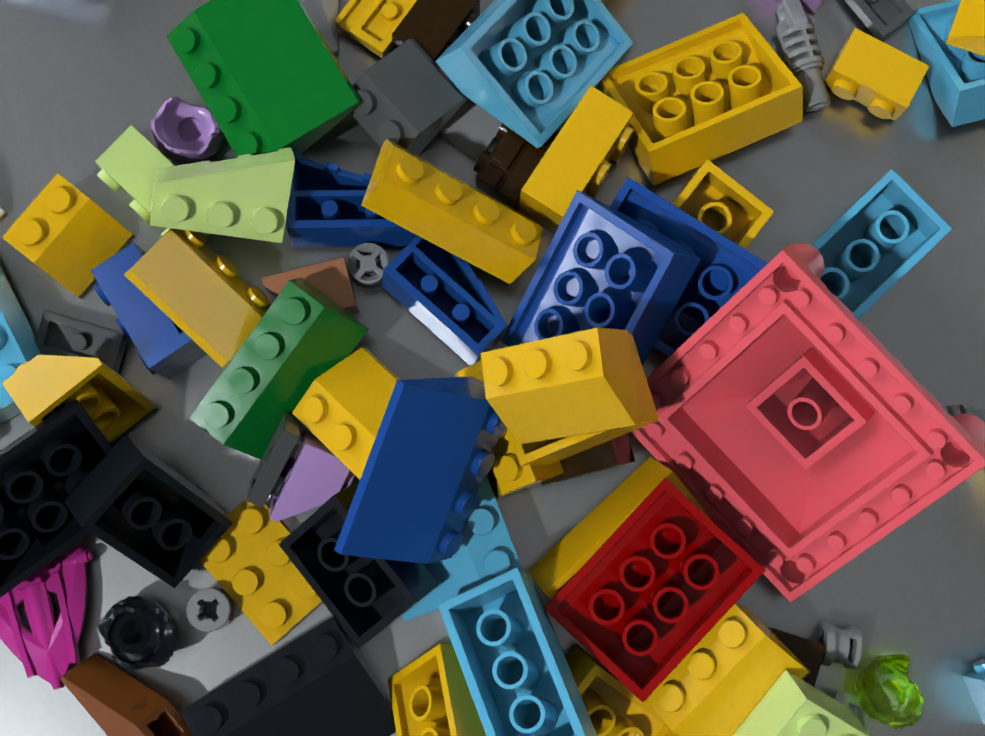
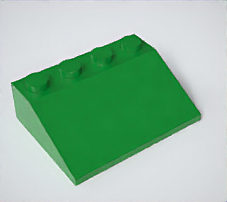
M210 0L193 10L166 36L236 156L251 154L252 156L277 152L278 149L291 147L292 151L302 154L363 103L301 0Z

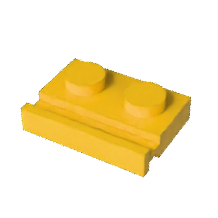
M349 0L334 20L335 27L340 31L341 29L350 34L352 39L383 58L393 47L392 33L417 0Z

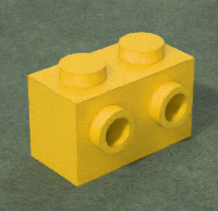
M854 28L843 44L824 83L839 98L855 100L868 107L869 112L874 116L896 121L909 107L929 65Z

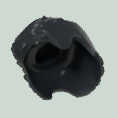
M128 596L126 599L115 603L98 624V630L105 639V644L110 646L113 654L112 658L125 669L134 671L165 665L170 660V657H172L173 651L176 648L175 639L177 638V633L167 611L156 601L141 596Z

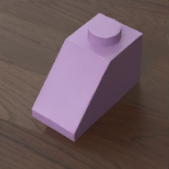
M305 429L302 433V436H304L302 448L295 460L290 459L285 469L286 477L279 493L277 495L273 494L269 502V519L276 522L322 506L333 495L340 492L341 488H348L355 476L314 434Z

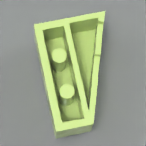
M130 125L95 161L101 169L97 176L115 193L122 188L134 200L129 206L148 223L150 221L155 169L172 167L174 165L137 129ZM165 228L160 235H165L171 228ZM202 233L205 238L209 235V233Z
M292 148L278 149L277 152L252 156L251 154L237 156L238 158L210 162L209 160L155 169L150 226L282 243L295 165Z

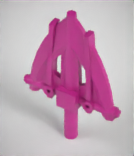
M83 545L69 550L68 556L62 558L58 556L0 597V639L23 663L27 678H33L38 675L52 684L53 690L64 688V683L60 678L68 672L71 664L80 662L78 643L83 629L87 603L86 563L93 559L92 551L84 550ZM49 592L57 593L61 613L57 623H55ZM22 601L24 602L32 632L22 625L17 607Z

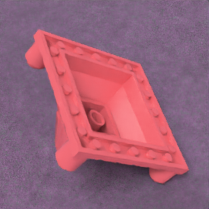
M803 242L788 244L646 378L659 421L631 432L658 462L676 474L710 518L766 570L763 574L790 603L985 467V422L977 416L968 413L954 416L949 415L943 409V406L923 385L914 379L913 375L897 358L885 349L884 345L868 328L856 319V316L840 299L827 289V286L820 280L825 267L822 255L815 247Z

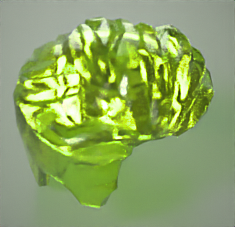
M882 654L875 657L858 671L854 684V691L863 712L876 722L889 725L894 729L913 726L922 715L923 693L908 676V666L911 662L907 655Z

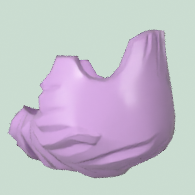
M171 97L164 102L151 120V131L158 149L165 157L177 163L190 164L201 162L214 155L220 149L223 132L207 106L188 104L186 100H181L179 97Z

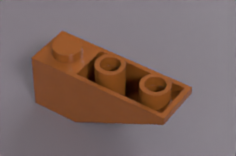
M96 653L89 656L60 678L107 736H193L184 719L167 699Z

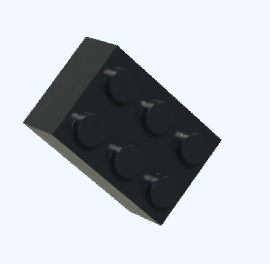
M126 434L64 501L82 528L174 589L233 524V521L211 497Z
M359 482L333 495L279 543V546L359 649L440 584L424 563L348 556L334 551Z

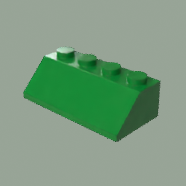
M302 277L289 280L189 419L223 445L261 460L284 413L287 412L293 415V410L314 379L348 357L369 328Z

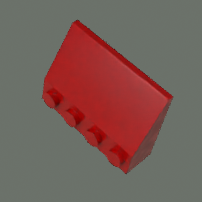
M664 478L544 607V610L640 701L644 702L766 570L670 481Z

